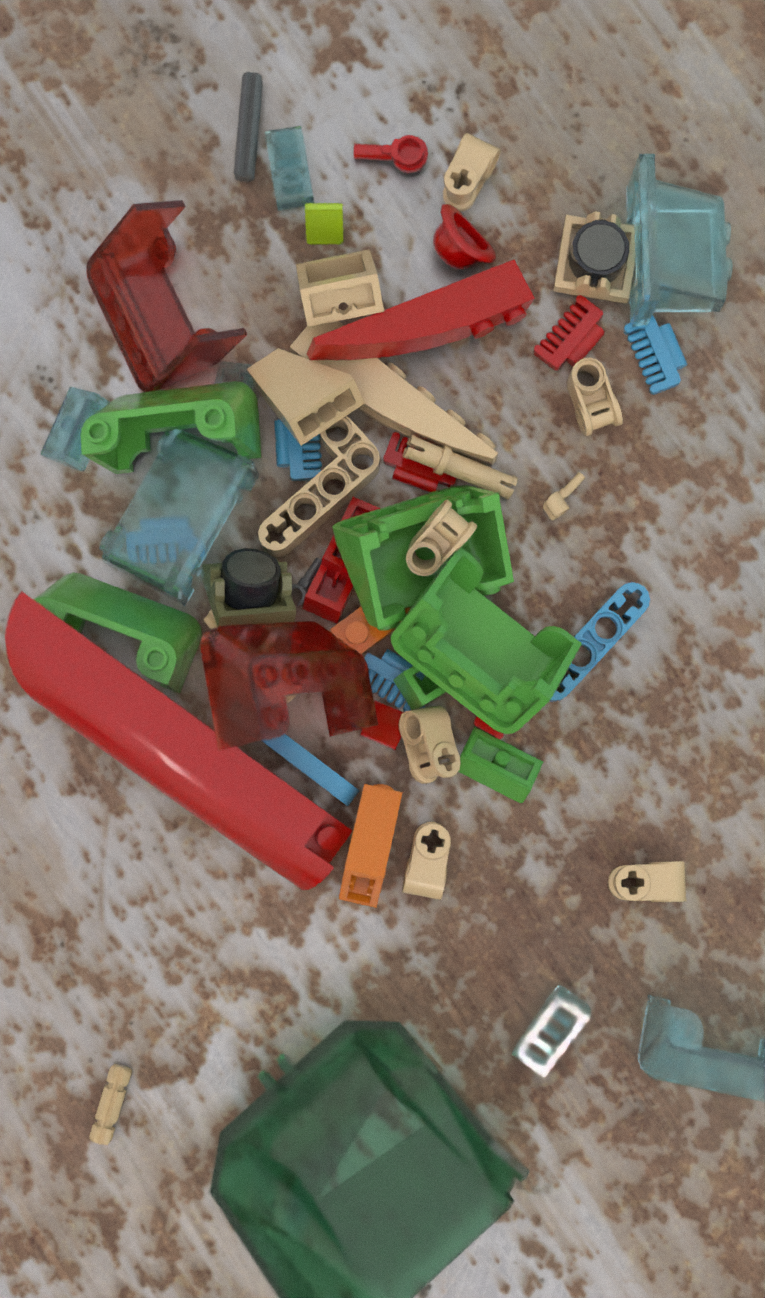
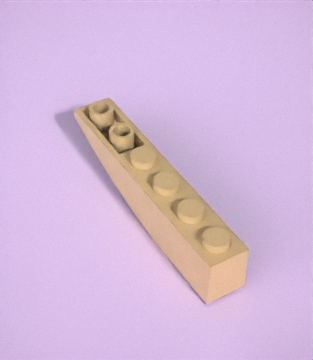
M340 321L306 327L290 346V352L309 359L306 353L314 337L344 325ZM378 358L312 360L350 374L354 378L365 404L357 409L380 424L407 438H410L413 434L440 447L447 445L452 447V452L488 467H492L496 462L498 455L494 450L496 446L488 437L482 433L473 434L464 427L465 421L456 412L450 409L445 412L435 404V397L421 386L415 388L405 380L406 375L396 365L388 363L386 366Z

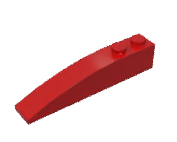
M515 259L388 308L384 312L375 313L314 337L306 354L309 360H359L424 351L456 342L472 335L475 339H478L493 331L496 325L505 322L507 326H510L524 319L527 315V309L535 298Z

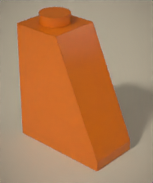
M364 784L344 868L339 900L377 908L403 792L394 791L392 787L384 784H374L373 786Z

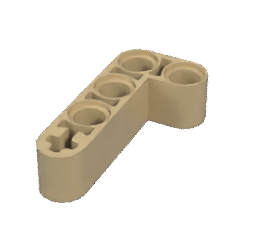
M345 416L320 433L324 449L334 460L260 525L258 531L260 543L264 551L271 556L283 557L289 554L377 476L380 468L379 451L348 416ZM334 427H341L348 433L345 439L337 442L329 439L327 434ZM364 454L372 458L373 464L368 469H357L352 464V461L358 455ZM337 479L343 482L345 485L343 491L337 495L325 492L324 485L329 480ZM302 504H310L315 507L316 513L309 520H301L295 515L297 508ZM286 517H289L293 527L296 528L298 531L293 532L292 527L287 526L285 520ZM273 530L278 534L283 532L285 541L281 544L277 541L271 542L270 532Z

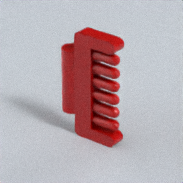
M578 295L575 304L569 307L570 311L582 320H579L569 311L564 313V318L576 327L563 318L558 320V324L570 334L557 325L552 327V331L564 341L551 332L546 334V338L558 348L546 339H542L540 345L534 347V355L555 371H558L565 362L574 367L579 360L587 356L605 334L604 330L597 325L602 319L603 311L582 295Z
M398 432L392 434L383 457L385 465L395 468L392 479L430 493L437 490L438 484L447 487L455 485L457 478L446 473L440 476L433 473V468L408 458H403V452L407 448L406 444L409 439L403 437L396 451L400 441V434Z

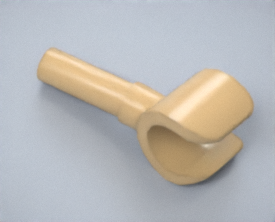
M578 472L564 488L551 494L544 502L543 509L552 521L570 509L564 499L583 482L585 476L582 473Z

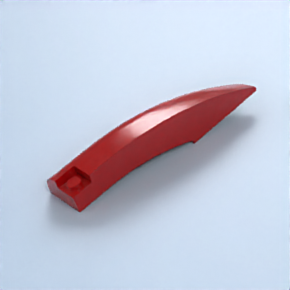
M20 591L13 602L7 618L5 643L10 669L16 681L30 698L137 776L299 889L309 890L314 888L334 869L330 862L352 833L349 827L30 596Z

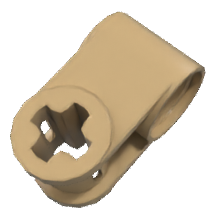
M466 133L458 145L450 166L445 172L444 203L453 205L460 212L471 208L485 181L491 176L499 159L501 149Z
M594 358L579 360L568 375L567 389L570 393L576 419L582 434L586 437L592 435V430L613 424L615 427L622 425L621 409L617 398L613 394L603 364ZM579 372L590 373L595 379V385L583 386L578 381L577 374Z
M448 499L432 513L425 525L410 541L406 562L408 568L416 575L428 576L435 573L455 551L465 544L477 528V524L473 521L468 523L451 508L452 503ZM420 547H428L435 553V557L430 560H422L418 558L415 550Z
M437 705L405 711L399 720V731L404 741L409 761V770L413 778L421 784H428L435 781L438 776L449 778L456 775L460 769L461 761L451 729V719L445 708ZM450 759L449 762L439 764L440 760ZM430 762V766L420 768L421 764Z
M425 822L416 829L410 858H408L402 893L441 900L446 881L447 860L451 845L450 835L441 824ZM431 830H436V835L442 839L441 845L435 844L433 850H427V844L421 841L422 836H429Z
M684 861L649 862V864L618 866L608 876L609 890L613 896L620 900H651V902L686 901ZM628 875L629 878L636 879V886H632L630 889L621 885V880L628 878Z

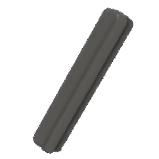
M245 72L242 75L234 163L235 179L241 182H251L255 176L263 84L262 76L257 72Z

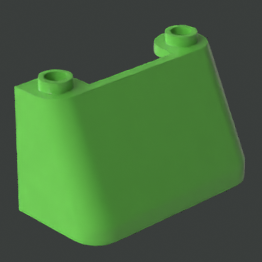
M238 381L122 395L101 408L84 422L81 429V452L83 456L114 474L134 472L132 463L135 457L141 452H151L150 433L197 428L204 437L210 440H220L223 443L233 444L237 449L238 456L243 460L261 458L257 396L248 385Z
M468 485L452 486L345 519L333 525L335 542L369 625L378 630L396 628L406 615L405 608L414 605L446 563L445 561L432 575L419 576L408 568L406 555L412 538L425 525L432 513L447 499L452 503L451 508L468 523L473 521L477 524L474 533L461 547L473 556L483 569V577L475 589L482 595H491L499 592L501 586L514 582L499 493ZM420 547L415 550L418 558L422 560H430L435 557V553L428 547Z
M459 548L446 561L393 631L391 644L400 656L491 728L504 734H512L524 726L551 700L582 643L567 631L555 626L545 627L535 636L475 589L483 577V569L473 556L463 548Z
M74 572L61 577L34 599L79 633H82L87 620L141 640L142 642L136 657L139 671L147 678L159 682L160 686L177 693L181 692L202 637L201 626L193 616Z

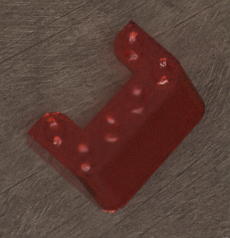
M315 621L222 625L207 630L203 634L200 649L218 751L283 736L289 726V713L285 697L289 695L322 692L330 737L378 726L368 666L364 657Z

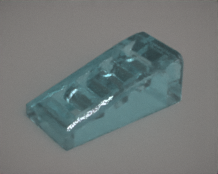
M558 985L512 1051V1055L545 1077L591 1018L590 1006L563 986ZM561 1005L562 1007H564L565 1009H567L569 1012H571L572 1014H574V1017H573V1018L569 1017L567 1014H565L563 1011H561L558 1007ZM552 1017L566 1027L564 1032L551 1024L549 1019ZM542 1030L557 1041L555 1045H552L538 1035L539 1032ZM531 1043L535 1044L548 1054L545 1059L528 1048Z

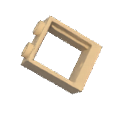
M370 249L296 264L307 327L384 312L378 274ZM345 302L348 304L346 310H340L339 304Z

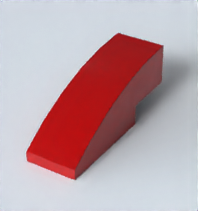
M352 497L341 521L380 508ZM333 535L322 557L321 565L305 595L303 609L338 624L354 587Z

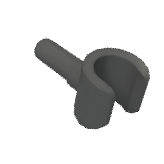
M315 558L298 584H292V590L298 588L302 592V598L296 607L304 604L307 589L321 565L322 560L319 558Z

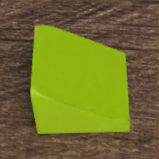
M305 204L307 244L340 245L343 243V204Z

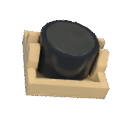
M596 211L587 215V218L566 215L553 292L577 296L582 295L584 297L627 304L640 227L621 224L619 217L611 214L608 219H603L600 212Z

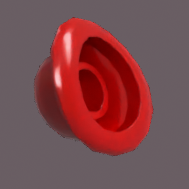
M442 204L441 216L443 221L433 234V246L440 259L448 266L457 270L467 269L478 261L488 264L495 262V251L485 237L457 208L451 204Z

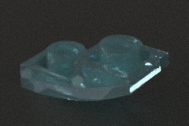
M301 126L264 131L278 211L304 207L307 203H314Z

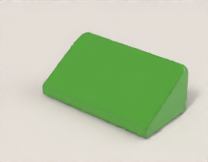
M474 727L460 754L461 764L458 772L518 803H523L533 787L543 761Z

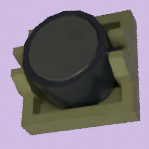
M243 548L234 550L226 555L222 563L202 564L201 578L218 629L295 622L296 607L291 597L292 575L287 573L286 561L278 562L277 558L258 549Z

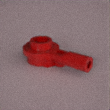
M405 135L400 139H394L392 145L354 144V159L393 161L395 167L401 172L414 173L422 169L427 163L428 149L425 142L419 137Z

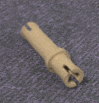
M413 434L406 444L410 447L404 449L403 458H408L431 467L435 474L441 476L443 473H446L482 489L497 492L499 496L507 500L510 499L514 492V489L509 487L512 485L516 486V476L508 475L452 452V447L447 445L440 447Z

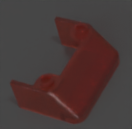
M183 200L133 204L91 255L86 266L89 285L137 386L143 392L163 390L217 365L247 336L245 328L216 332L212 328H202L195 332L166 273L176 254V245L169 233L168 227L186 207Z

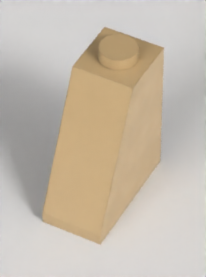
M279 348L247 368L259 394L301 446L365 404L357 384L350 374Z

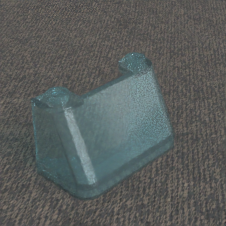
M175 428L171 433L166 431L160 438L156 451L159 452L115 530H109L103 537L99 550L103 551L102 560L106 564L177 603L186 606L194 592V589L190 587L194 580L191 574L199 576L201 573L200 566L235 504H240L243 499L240 489L251 491L259 477L255 462L179 428Z
M648 995L638 1050V1062L641 1069L649 1077L660 1081L765 1102L764 1038L760 1039L758 1057L701 1046L703 1026L700 1019L693 1012L671 1006V1000L667 998Z

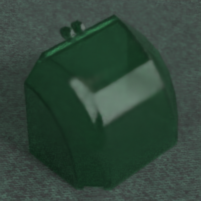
M344 1020L298 1063L295 1064L284 1053L277 1057L278 1066L285 1073L279 1080L276 1081L265 1070L258 1074L259 1081L267 1090L220 1131L210 1194L278 1298H413L511 1208L514 1202L510 1195L511 1190L517 1179L520 1182L526 1180L530 1171L456 1082L400 1022Z

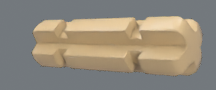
M113 1064L109 1069L106 1079L109 1083L104 1086L95 1116L97 1122L93 1124L89 1136L90 1140L95 1143L108 1145L112 1141L115 1131L113 1124L118 1120L126 1094L124 1087H127L132 1073V1070L127 1066Z

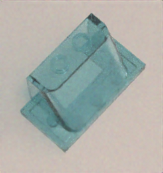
M639 154L626 188L627 224H634L636 280L629 295L631 329L645 330L654 312H720L726 300L727 281H730L732 276V259L726 258V245H729L731 225L730 222H725L723 198L656 180L655 154Z

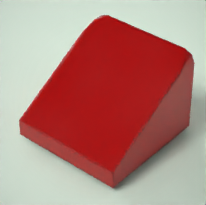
M375 700L360 736L396 751L401 739L399 720L404 712Z

